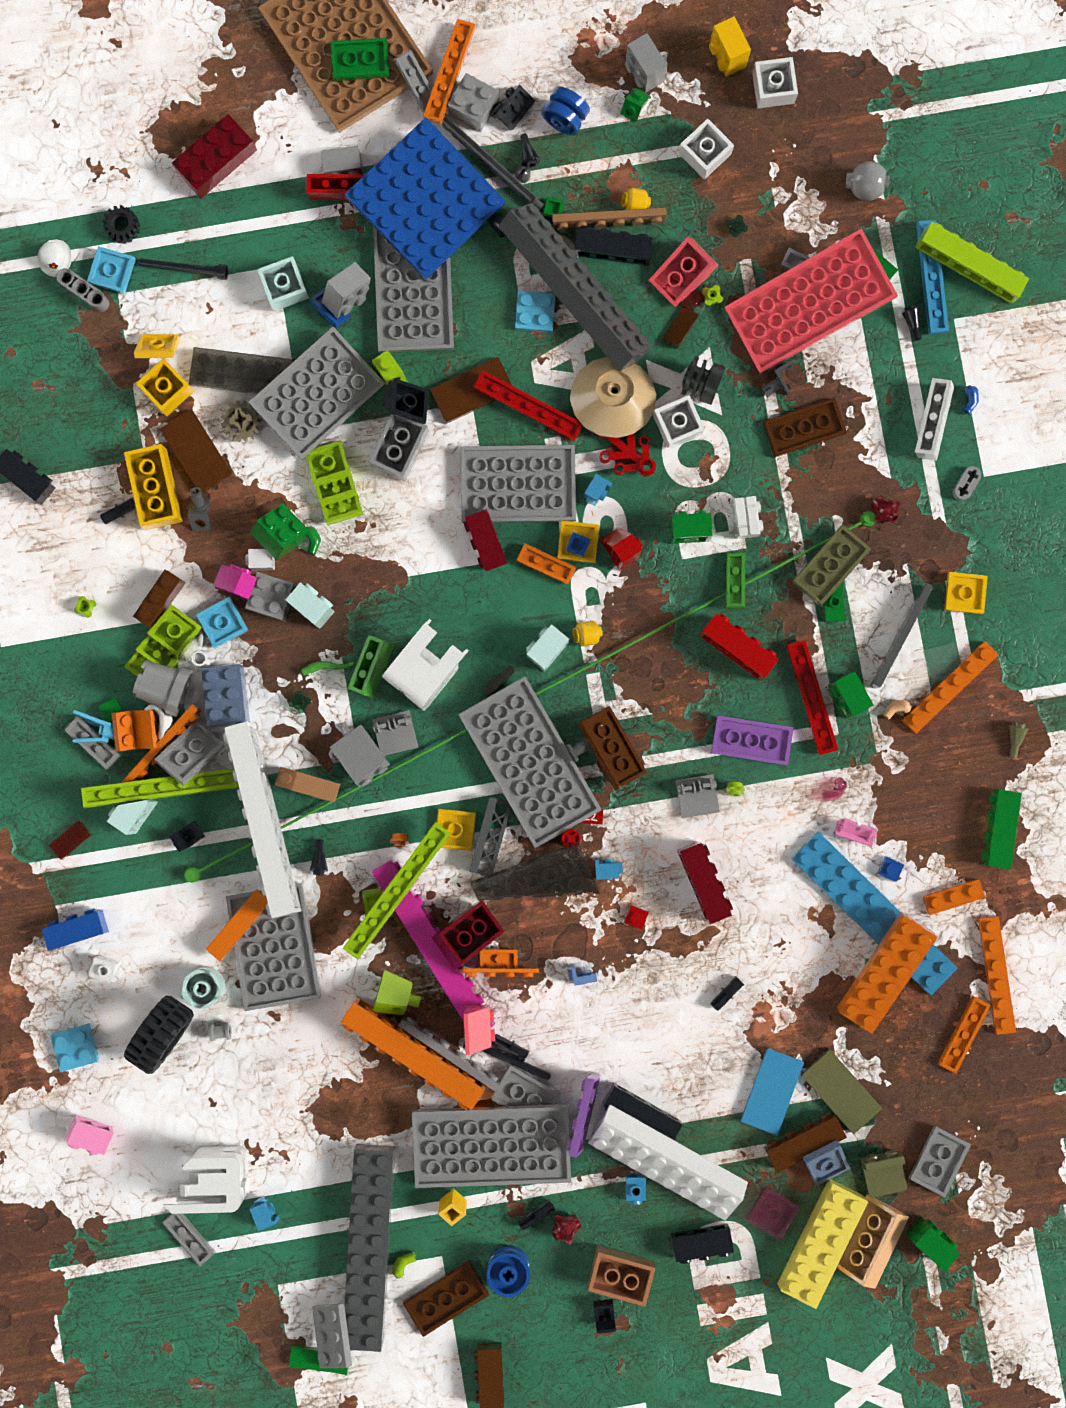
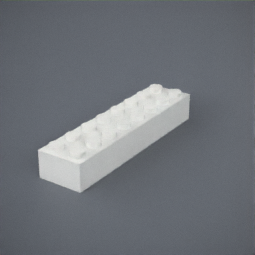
M612 1105L608 1106L593 1128L588 1144L723 1220H726L744 1199L747 1181Z

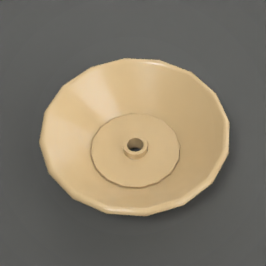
M605 357L593 360L579 371L571 386L570 402L574 415L586 429L599 436L620 438L634 434L648 423L655 410L657 394L652 379L641 366L635 363L619 371L611 360ZM616 390L618 393L614 394L611 391Z

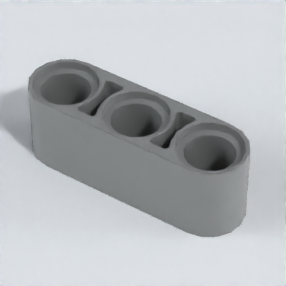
M67 268L58 271L57 281L68 292L98 312H104L108 309L109 300L100 290ZM71 277V280L65 283V279ZM86 287V291L84 293H80V290ZM98 298H102L99 304H95Z

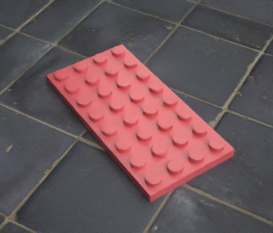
M861 228L725 306V310L756 368L762 374L898 297V294Z

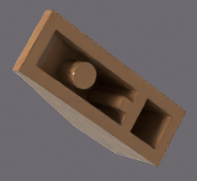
M285 767L279 768L275 781L276 786L334 803L340 787L338 783Z

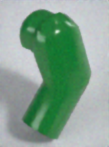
M307 526L309 530L307 538L310 541L307 552L316 555L321 537L314 527Z

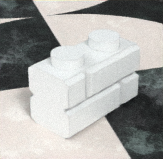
M756 496L733 499L731 504L736 539L759 537L760 531H763V522L758 517V513L761 512L760 501H756Z

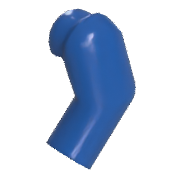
M968 385L964 392L968 396L969 401L962 411L970 415L979 403V391L976 386Z

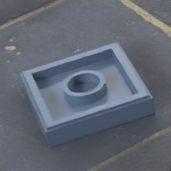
M838 1140L802 1157L815 1186L850 1169Z

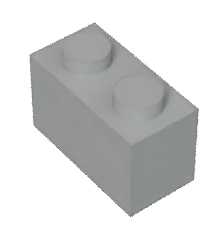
M358 145L321 151L324 174H363Z

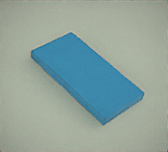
M767 1047L740 1121L778 1136L804 1061Z

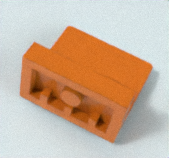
M131 710L112 713L116 751L157 748L153 710Z

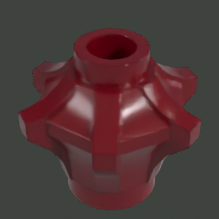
M882 495L878 496L871 504L876 515L875 521L882 524L886 521L890 523L895 522L899 517L898 508L901 503L884 498Z
M574 1214L566 1217L556 1215L555 1221H553L554 1229L551 1230V1233L556 1241L560 1239L570 1245L574 1235L581 1229V1223Z

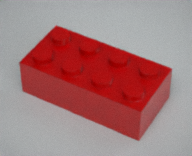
M716 613L698 636L759 681L765 679L779 660L776 657L777 654L769 648L764 649L760 646L761 642L755 637L749 638L745 635L746 631L740 626L730 624V619L724 614L720 613L718 615Z

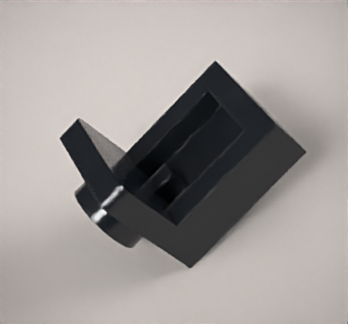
M195 820L169 837L178 852H181L196 844L205 835Z
M613 1299L593 1301L597 1333L615 1332Z

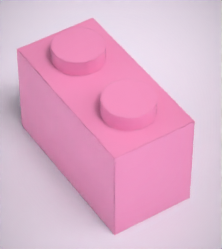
M75 1115L65 1137L66 1143L73 1149L82 1148L93 1155H104L114 1132L112 1126Z

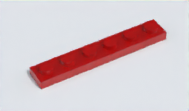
M483 370L474 385V389L574 442L583 426L580 421Z
M806 640L788 644L786 648L818 755L837 751L838 746Z

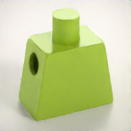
M388 350L372 360L373 367L386 385L399 377V380L407 382L402 369Z
M384 970L373 1012L404 1015L407 1005L419 1007L421 996L410 994L412 982Z

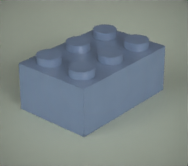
M235 664L201 668L207 726L216 727L250 722L244 666Z

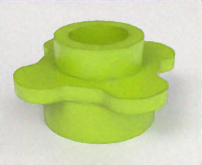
M714 285L711 288L705 287L702 290L707 306L723 301L718 285Z
M80 596L74 608L75 613H81L86 618L91 617L92 610L96 607V601Z
M740 782L727 783L725 793L732 797H739L741 794H744L745 788Z

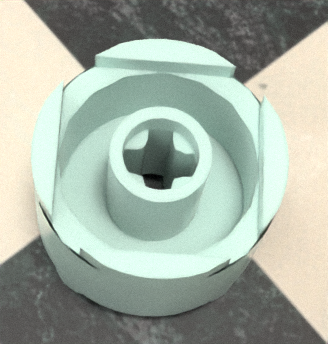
M201 967L189 973L185 977L182 986V996L185 1002L199 1009L212 1006L222 998L225 992L224 978L213 967ZM205 985L206 989L202 991L200 987Z

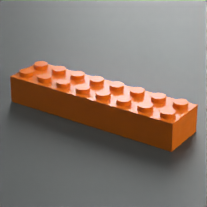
M359 997L352 1003L340 1021L343 1023L344 1029L351 1033L353 1031L356 1032L365 1043L369 1044L371 1042L374 1044L378 1052L384 1055L387 1053L392 1056L393 1062L400 1066L402 1064L409 1068L408 1071L416 1077L420 1075L425 1079L424 1082L433 1088L434 1086L438 1087L442 1095L449 1099L451 1097L458 1101L457 1104L465 1110L467 1108L472 1110L485 1091L486 1085L399 1027L398 1023L383 1013L373 1012V1007Z

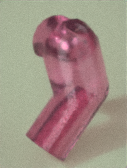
M836 778L833 790L822 793L825 802L842 797L847 788L844 778Z

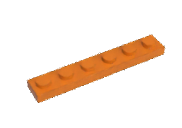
M460 19L456 21L423 115V119L427 117L432 124L442 125L448 108L447 105L452 97L475 31L474 23Z
M986 641L981 643L914 707L902 721L914 734H917L999 654Z
M192 704L156 743L157 748L151 749L121 783L143 780L149 773L147 770L151 766L157 765L155 758L175 741L190 723L193 724L199 719V713L202 710L197 705Z
M999 916L978 918L994 1031L996 1035L1016 1033Z

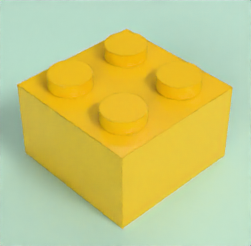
M735 16L714 26L709 49L712 55L716 56L720 71H723L727 77L746 68L751 48Z
M165 358L136 383L166 416L194 392L191 386Z

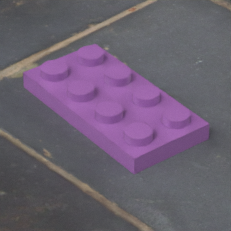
M717 715L711 753L788 766L794 727Z
M592 1073L582 1082L581 1091L584 1092L582 1099L579 1098L576 1110L579 1111L578 1117L574 1118L572 1130L575 1131L573 1137H570L567 1149L570 1150L569 1156L577 1158L584 1150L601 1074Z

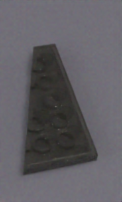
M579 842L471 881L472 889L478 901L501 900L504 897L518 899L522 898L521 896H532V898L551 897L572 893L582 895V893L589 892L600 894Z

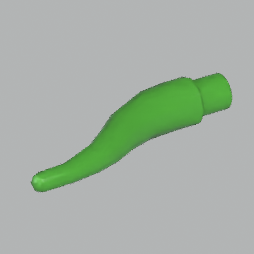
M318 661L308 664L301 671L305 676L322 669L338 670L348 668L355 663L336 664L328 661Z

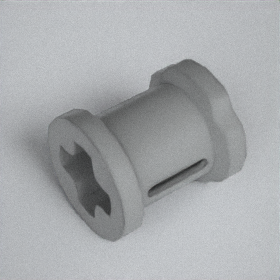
M226 1022L223 1025L209 1024L210 1041L221 1038L231 1039L232 1029L230 1022Z

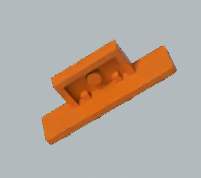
M482 949L478 953V968L459 969V973H465V977H477V973H484V977H496V973L503 974V977H515V974H522V977H533V974L539 973V969H518V950Z

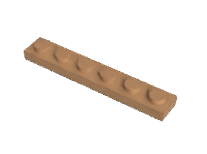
M666 208L552 215L553 229L559 231L575 227L576 229L578 227L582 228L583 226L604 228L607 225H613L614 227H622L625 224L640 226L643 223L658 225L666 220Z

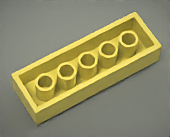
M832 1179L827 1181L777 1283L782 1292L817 1309L868 1204V1200L863 1195Z

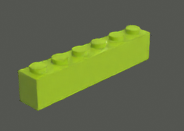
M931 222L924 229L915 246L916 249L1011 304L1020 298L1029 280L1021 271L1012 269L1007 263L995 259L990 253L978 249L973 243L966 242L959 235L949 232L938 223Z

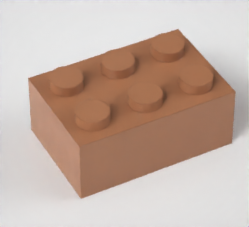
M597 1245L587 1283L588 1291L646 1307L656 1269L655 1263L649 1259Z

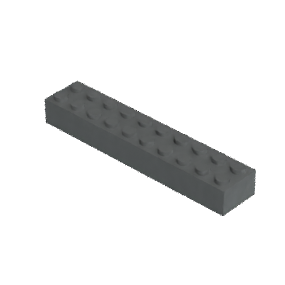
M531 203L509 211L498 227L616 368L622 371L639 362L652 348L648 339L640 333L636 325L624 314L623 309L614 302L611 295L603 289L599 281L588 271L587 266L577 258L575 252L551 227L550 222L541 215L539 209Z
M357 1144L354 1149L344 1304L350 1350L381 1352L384 1344L395 1146Z

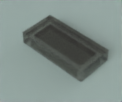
M509 666L483 690L484 694L490 697L516 673V670Z

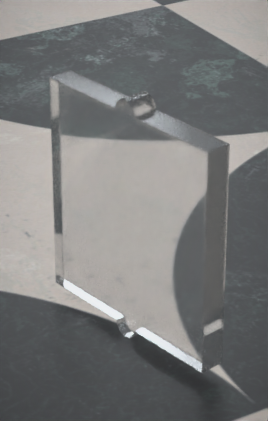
M956 642L923 651L926 661L925 667L928 668L931 681L947 677L961 664L962 656L959 655Z

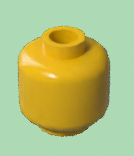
M629 188L627 192L623 193L622 207L625 210L649 209L651 198L648 197L645 189Z
M594 620L579 622L573 628L574 641L583 647L597 644L600 637H602V628Z

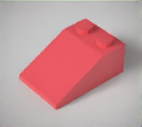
M687 237L649 281L676 307L704 282L719 265L693 238Z
M490 1004L466 1006L464 1012L466 1055L490 1048L492 1041H495V1029H491V1022H494V1010H490Z

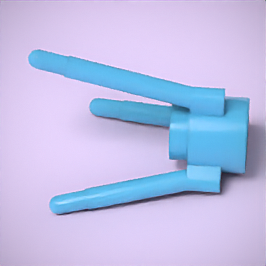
M73 710L74 714L86 718L84 721L87 724L99 727V735H102V737L73 739L72 742L108 743L109 739L114 740L113 724L111 722H106Z

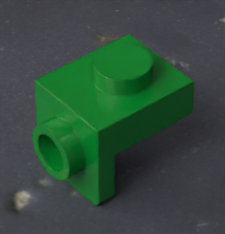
M633 87L624 100L620 114L636 122L650 95Z

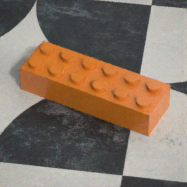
M901 911L838 1004L839 1013L873 1034L938 938L935 932Z

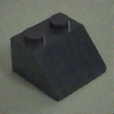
M394 378L384 388L383 406L391 414L426 424L429 389Z

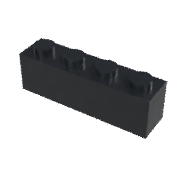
M583 226L582 228H577L574 252L578 257L648 266L653 237H649L646 234L631 235L626 231L616 233L611 232L609 229L594 230L592 227Z
M614 1082L602 1102L605 1111L609 1105H612L672 1140H675L683 1126L680 1119Z

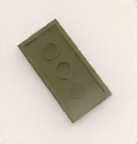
M842 524L793 579L792 583L821 607L869 553L871 548Z
M830 1049L801 1073L802 1077L853 1134L883 1109Z

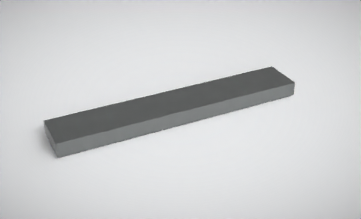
M929 583L922 585L870 684L873 688H880L933 589V586Z

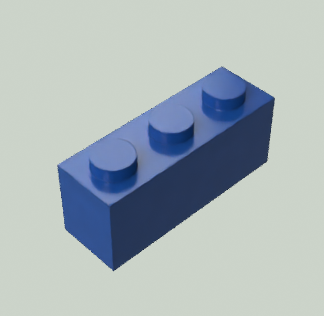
M95 908L84 911V916L78 917L77 914L65 917L66 921L59 923V920L47 923L48 927L41 929L48 951L109 932L103 910L96 912Z

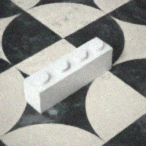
M932 378L915 449L918 458L937 461L954 390L952 380Z

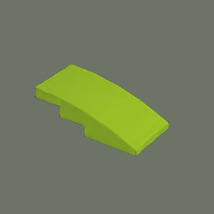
M339 440L311 451L306 458L327 526L364 515L342 441Z
M171 604L148 631V636L137 647V652L124 667L135 676L144 671L141 667L145 660L174 668L202 627Z

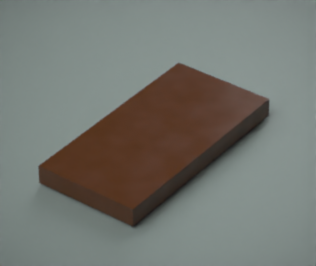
M499 357L430 389L446 424L496 401L474 389V385L482 370L512 385Z
M835 398L762 422L774 458L847 434Z
M192 409L160 428V431L195 487L201 488L202 493L233 474Z
M610 706L577 723L615 791L647 773Z
M467 1260L404 1300L403 1305L424 1337L483 1300L490 1293L470 1260Z

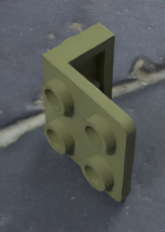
M889 1150L884 1154H871L861 1158L867 1191L870 1197L897 1193L907 1189L902 1164H905V1159L899 1151Z

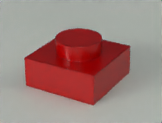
M630 905L624 923L642 930L649 911Z

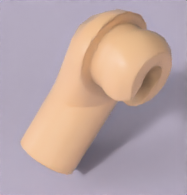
M894 700L883 711L882 715L890 719L896 711L908 713L911 710V705L907 700Z

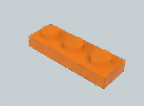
M525 543L516 560L566 585H569L576 570L575 566Z
M975 879L922 897L928 915H933L983 899L985 895L980 880Z

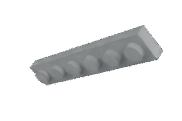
M403 1017L398 1025L399 1027L493 1091L497 1090L500 1085L497 1075L490 1071L488 1073L482 1070V1065L474 1060L470 1062L462 1051L458 1049L454 1051L449 1047L450 1044L442 1038L440 1040L435 1038L431 1030L419 1027L415 1019Z

